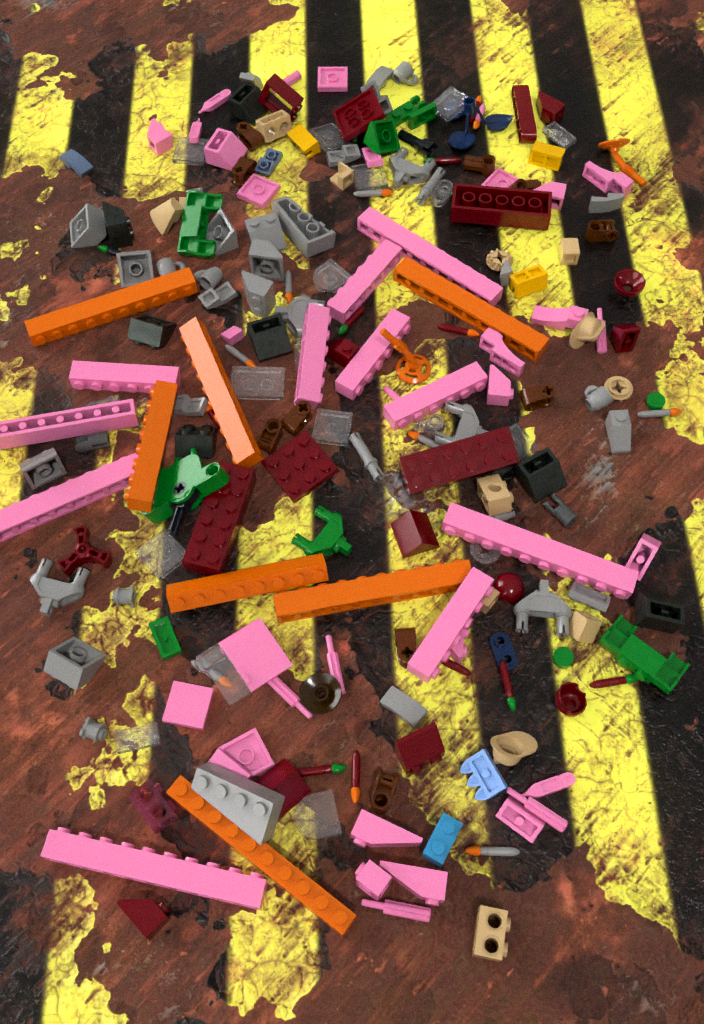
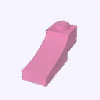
M591 161L585 164L582 174L584 178L604 193L612 191L613 193L624 194V197L631 193L634 180L623 172L619 174L605 170Z
M536 305L531 323L564 331L565 327L574 329L588 313L589 309L574 305L569 308H549Z
M488 327L480 337L479 347L490 353V361L519 378L523 373L525 362L516 357L503 342V335Z

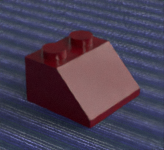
M434 722L396 740L394 752L405 774L412 773L414 775L424 769L423 766L429 763L435 765L441 762L445 754V748L437 725Z

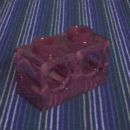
M148 779L130 793L128 797L157 835L178 818L175 814L177 807L171 799L167 801L164 799L162 794L165 791L158 782L153 784ZM153 792V798L150 801H144L145 794ZM161 809H166V815L161 819H157V812Z

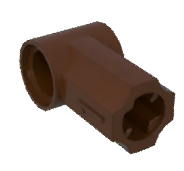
M466 155L463 169L479 171L483 176L489 177L495 171L496 159L493 155H484L483 157Z
M518 179L508 188L533 190L542 185L538 179Z

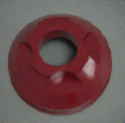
M623 269L615 275L613 284L618 293L632 297L637 296L643 291L646 281L640 272L634 269ZM623 286H629L632 290L625 291Z

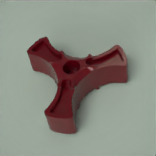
M87 526L74 528L73 530L77 536V546L74 552L70 553L69 557L58 561V565L63 573L70 577L76 568L86 563H97L108 569L113 561L110 551H98L89 546L90 531Z

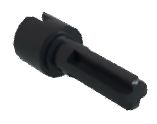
M403 129L398 132V138L418 148V153L427 158L435 155V152L431 149L437 148L436 143L427 138L420 139Z

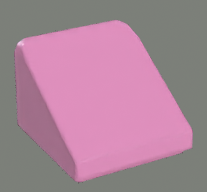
M232 326L220 334L231 346L245 338L244 331L236 326Z

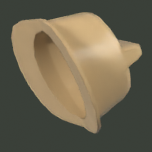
M588 312L575 326L570 335L569 342L571 348L577 349L585 342L596 341L606 324L600 319L595 318L593 312Z
M521 731L496 735L490 739V744L493 747V762L495 764L514 766L522 757L536 752L538 748L535 738Z

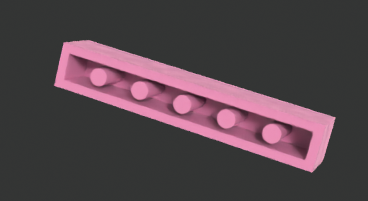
M387 239L382 244H379L374 253L367 257L365 263L358 267L356 273L348 278L347 283L338 289L337 294L328 300L329 315L344 324L401 261L402 247Z
M309 303L304 316L294 405L304 400L308 401L311 404V409L314 410L318 404H321L323 398L321 388H323L325 378L322 375L326 369L324 357H326L328 352L326 341L329 339L330 331L328 326L332 318L329 315L330 308Z
M392 308L335 380L336 392L351 400H354L357 395H361L364 386L371 382L374 373L381 369L384 360L391 356L394 349L393 345L380 334V330L385 328L395 338L402 340V337L407 335L411 329L409 316Z
M73 360L69 380L72 387L78 390L93 389L96 391L109 390L113 392L125 391L150 394L151 386L155 387L156 380L178 384V395L181 373L179 367Z
M476 361L384 405L383 416L393 431L404 429L409 424L415 421L418 422L429 414L437 413L445 407L447 400L456 402L460 399H466L474 392L482 391L487 385L488 376Z
M472 567L407 663L408 672L427 684L431 678L436 679L441 671L439 666L442 662L446 663L452 654L450 650L453 645L457 646L463 637L461 635L464 628L466 630L469 629L474 620L472 616L474 613L479 614L484 606L482 601L485 597L489 598L494 591L492 586L494 579Z

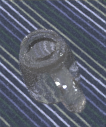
M432 414L427 420L414 424L413 429L416 432L425 433L428 438L434 440L437 431L444 434L445 423L441 415Z

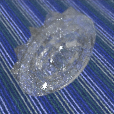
M475 542L471 543L470 555H472L474 561L480 562L481 565L484 563L490 565L492 562L497 561L501 554L494 549L489 550L488 553L481 554L484 547Z

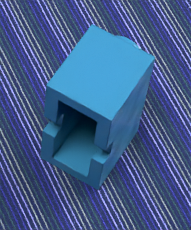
M443 812L421 857L442 868L463 823Z

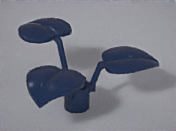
M466 97L463 102L446 99L444 113L448 119L456 120L466 115L465 132L458 131L451 134L449 144L456 149H467L474 144L475 135L468 133L469 117H473L476 111L483 124L487 125V129L496 132L507 128L513 119V115L491 114L484 119L479 106H476V99L474 97Z

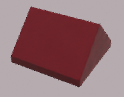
M409 510L391 523L402 558L440 547L427 513Z
M285 758L256 781V783L285 796L279 819L311 793L299 772Z

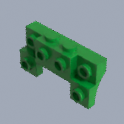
M197 190L187 191L182 224L179 231L180 236L177 248L179 255L182 257L197 256L199 259L214 258L216 242L205 239L210 213H216L220 208L222 209L224 200L222 194H209Z
M621 614L600 639L599 644L614 654V659L622 668L634 673L638 680L647 684L651 682L668 695L691 664L684 663L675 656L674 652H672L668 659L663 657L633 635L638 626L629 623Z

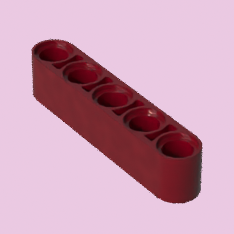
M513 85L512 102L519 143H535L537 140V130L529 85Z

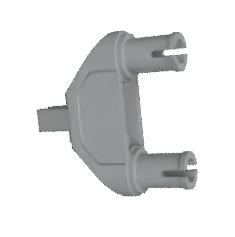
M403 146L400 147L398 152L389 158V166L394 176L393 187L399 189L404 183L412 185L425 182L430 177V172L436 166V162L433 159L431 161V158H429L423 166L414 164L404 159L409 153L408 149Z
M301 295L291 301L289 306H276L274 315L280 313L283 321L287 322L286 326L296 338L302 339L304 316L309 303L324 306V300L310 299L307 295Z
M447 400L444 411L459 415L460 418L455 436L451 437L437 431L433 443L444 445L489 431L482 429V426L479 425V419L470 404L461 405Z
M42 558L36 573L30 577L32 585L41 598L40 603L42 606L39 612L42 616L51 617L55 608L63 607L82 598L85 593L84 585L90 574L89 570L83 568L82 571V568L79 567L72 583L50 579L47 577L54 563L51 560Z
M540 579L538 590H534L533 593L514 606L513 612L516 615L515 631L520 633L522 629V634L528 633V616L554 618L557 620L556 636L561 637L563 633V638L569 637V620L572 618V610L553 591H549V580Z

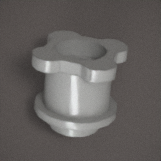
M130 585V589H123L118 586L113 591V602H116L117 606L128 604L131 608L135 607L136 590L134 585Z
M88 716L79 732V736L85 740L90 738L94 743L98 744L107 736L108 729L106 728V723H97L92 717Z

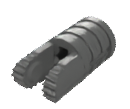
M107 431L76 438L75 450L77 452L111 447Z
M553 493L551 495L552 499L559 506L554 510L546 501L542 505L564 524L565 528H569L576 522L579 516L558 495Z

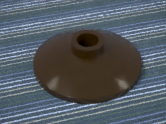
M313 674L302 685L301 701L304 707L314 714L329 713L340 702L342 695L340 683L331 674ZM322 692H326L324 698H320Z

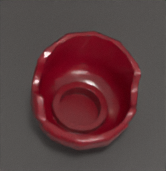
M514 573L501 574L493 583V587L500 592L498 597L500 601L515 604L524 596V584L519 576Z
M566 682L560 686L555 694V704L565 716L577 717L584 712L587 706L586 693L580 691L577 683Z

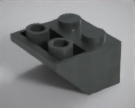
M247 81L228 98L229 113L252 125H255V120L262 118L269 110L258 101L262 92L259 87Z
M280 313L247 323L248 335L259 362L293 353L288 332Z
M193 424L183 425L175 434V457H186L190 455V449L195 448L200 458H213L216 453L218 428L213 427V425H202L201 427H194Z
M549 447L519 462L516 466L514 476L535 503L567 486L560 462Z
M640 588L635 589V626L674 634L685 625L684 606L674 596Z

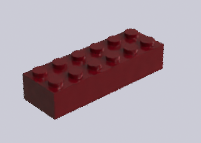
M454 183L450 222L548 230L551 218L552 192Z
M509 426L402 456L398 460L409 497L516 466L520 462Z
M218 461L221 467L230 475V479L225 486L209 494L204 499L182 559L185 571L205 576L225 573L257 481L255 469Z

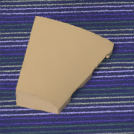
M170 198L151 210L150 216L158 231L162 235H167L173 222H178L184 208L175 198Z

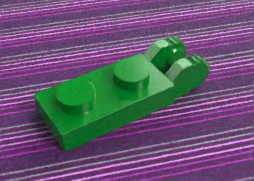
M418 95L413 96L410 101L387 113L385 119L394 118L395 126L397 127L408 120L409 114L427 104L423 100L420 102Z

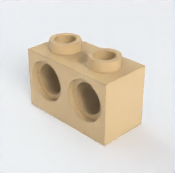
M279 110L255 120L257 131L262 134L265 143H271L275 139L286 137L287 132L292 129L290 114L284 110Z
M483 905L478 907L472 949L473 957L500 962L502 957L507 956L508 942H504L505 933L510 931L511 918L508 917L507 910ZM493 915L499 919L500 924L498 928H492L488 924L489 916ZM486 940L495 942L497 947L495 953H489L485 949Z

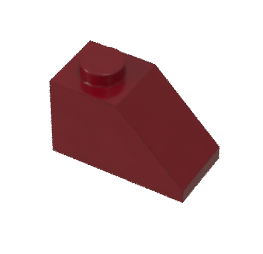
M539 91L536 102L539 118L541 121L554 126L563 117L566 104Z
M633 324L613 326L610 340L616 354L633 351L641 331L640 326Z
M346 338L332 340L327 345L328 352L326 358L345 368L359 351V346Z
M119 899L116 902L140 932L149 940L171 920L167 915L170 910L161 900L158 903L153 899Z

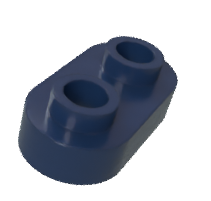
M502 632L494 633L490 638L489 647L495 663L500 670V662L504 661V658H509L511 662L506 664L509 672H512L516 668L518 660L510 638ZM501 639L504 643L499 644L497 643V640Z

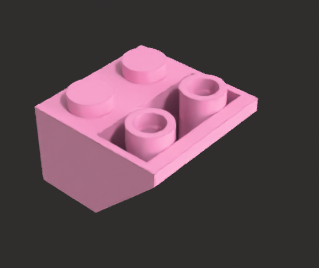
M221 128L216 129L204 147L207 164L232 171V167L235 166L238 159L244 157L248 151V148L233 132Z

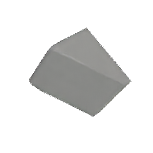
M505 260L500 272L501 286L509 285V275L513 274L508 260Z

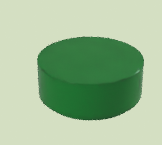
M657 392L650 393L646 399V406L651 410H661L665 404V397Z
M559 647L553 653V663L558 668L566 669L573 663L574 654L567 647Z

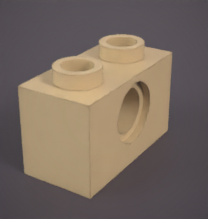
M499 474L477 479V494L489 516L512 511L513 494L511 491H508L505 480L502 481Z

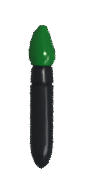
M98 245L100 251L114 256L118 252H124L107 245Z

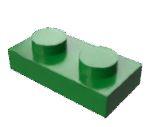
M432 102L409 114L408 128L413 130L436 118L437 105Z
M168 616L149 623L163 661L182 654Z

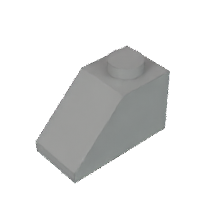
M628 409L609 411L605 426L611 453H629L631 451V421Z

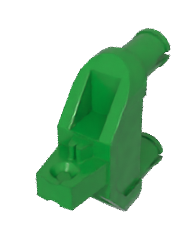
M322 505L316 508L314 515L327 522V524L315 540L309 541L297 533L296 537H293L291 541L293 545L305 551L306 556L323 553L325 557L333 555L334 552L337 553L338 551L348 556L352 551V545L347 543L346 538L343 536L341 514L338 512L333 513Z

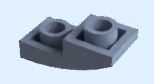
M267 148L264 157H260L254 171L270 176L283 157L282 152Z
M73 149L59 156V159L69 170L73 169L80 178L93 171V166Z

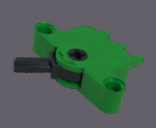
M191 448L190 455L181 460L180 457H176L174 464L165 469L164 466H161L151 513L141 511L154 524H158L172 516L167 530L172 535H177L184 513H190L191 510L201 503L204 497L225 486L230 479V475L219 463L213 462L207 465L198 456L195 448Z

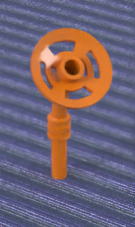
M612 139L598 144V148L610 150L612 157L624 174L634 179L642 187L645 186L647 181L638 175L634 168L626 164L618 153L619 148L630 143V139Z
M385 328L381 329L380 334L393 345L394 349L404 355L396 364L397 376L409 384H419L427 380L431 373L429 361L421 355L412 354L401 339L395 338ZM406 361L405 368L401 370V363ZM422 365H426L427 370L424 374H422L421 372ZM406 374L409 376H417V378L407 377Z

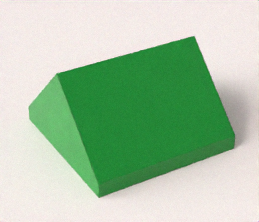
M394 118L376 120L369 123L363 143L376 154L395 152L400 149Z

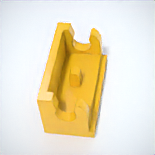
M301 124L287 132V136L300 147L304 154H307V158H311L321 152L318 141Z
M535 141L528 163L559 171L566 149Z
M540 264L509 275L511 291L515 290L516 299L547 288L548 273Z

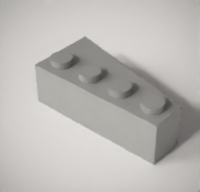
M285 196L272 202V213L276 212L281 228L306 258L334 247L336 232L332 229L329 231L325 228L324 223L321 221L317 222L313 219L312 214L304 212L302 207L289 197Z
M207 762L196 768L191 788L260 845L273 838L285 799L284 795L212 762Z

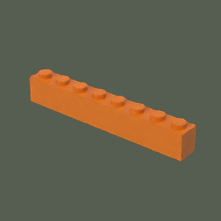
M156 380L155 387L151 386L149 397H152V400L147 402L146 411L149 412L148 415L144 414L143 425H145V429L141 428L139 440H142V442L137 444L136 454L138 458H134L132 469L135 471L134 474L130 473L128 485H131V488L126 489L125 501H128L127 509L151 513L177 397L178 384Z
M323 553L168 584L166 585V596L170 612L175 613L329 581Z

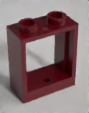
M274 73L265 83L258 101L271 113L284 110L290 114L291 122H294L298 116L297 113L303 107L301 103L304 98ZM273 91L293 107L292 110L272 94Z

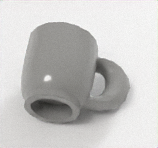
M406 61L401 62L392 74V79L396 84L415 85L418 82V77L414 74L412 66Z
M169 257L162 258L156 263L159 276L175 272V266H178L180 270L186 268L184 263L174 262Z
M215 266L207 270H199L194 274V279L205 290L211 287L213 289L216 288L223 277L221 269Z
M590 385L584 391V395L587 398L585 399V404L592 412L598 411L613 402L611 394L604 386L598 388L595 385Z

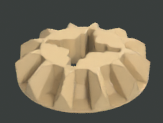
M498 248L495 251L491 250L486 257L488 267L495 271H501L505 260L509 261L510 266L513 264V257L510 256V252H505L504 249L502 251H499Z
M621 376L610 377L604 384V387L611 394L613 401L619 400L621 402L622 400H628L633 393L631 382ZM616 385L618 389L621 390L620 393L617 390H615Z

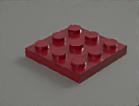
M372 87L332 112L346 143L367 131L371 121L386 118Z
M306 430L261 461L264 468L294 504L339 472L338 467Z

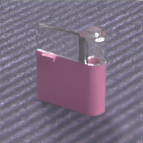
M260 618L197 655V661L194 662L200 673L209 674L229 706H232L293 666Z

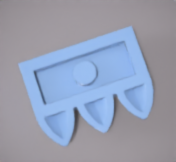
M487 749L477 752L461 765L460 773L469 774L473 772L468 779L467 786H481L475 794V800L491 799L508 788Z

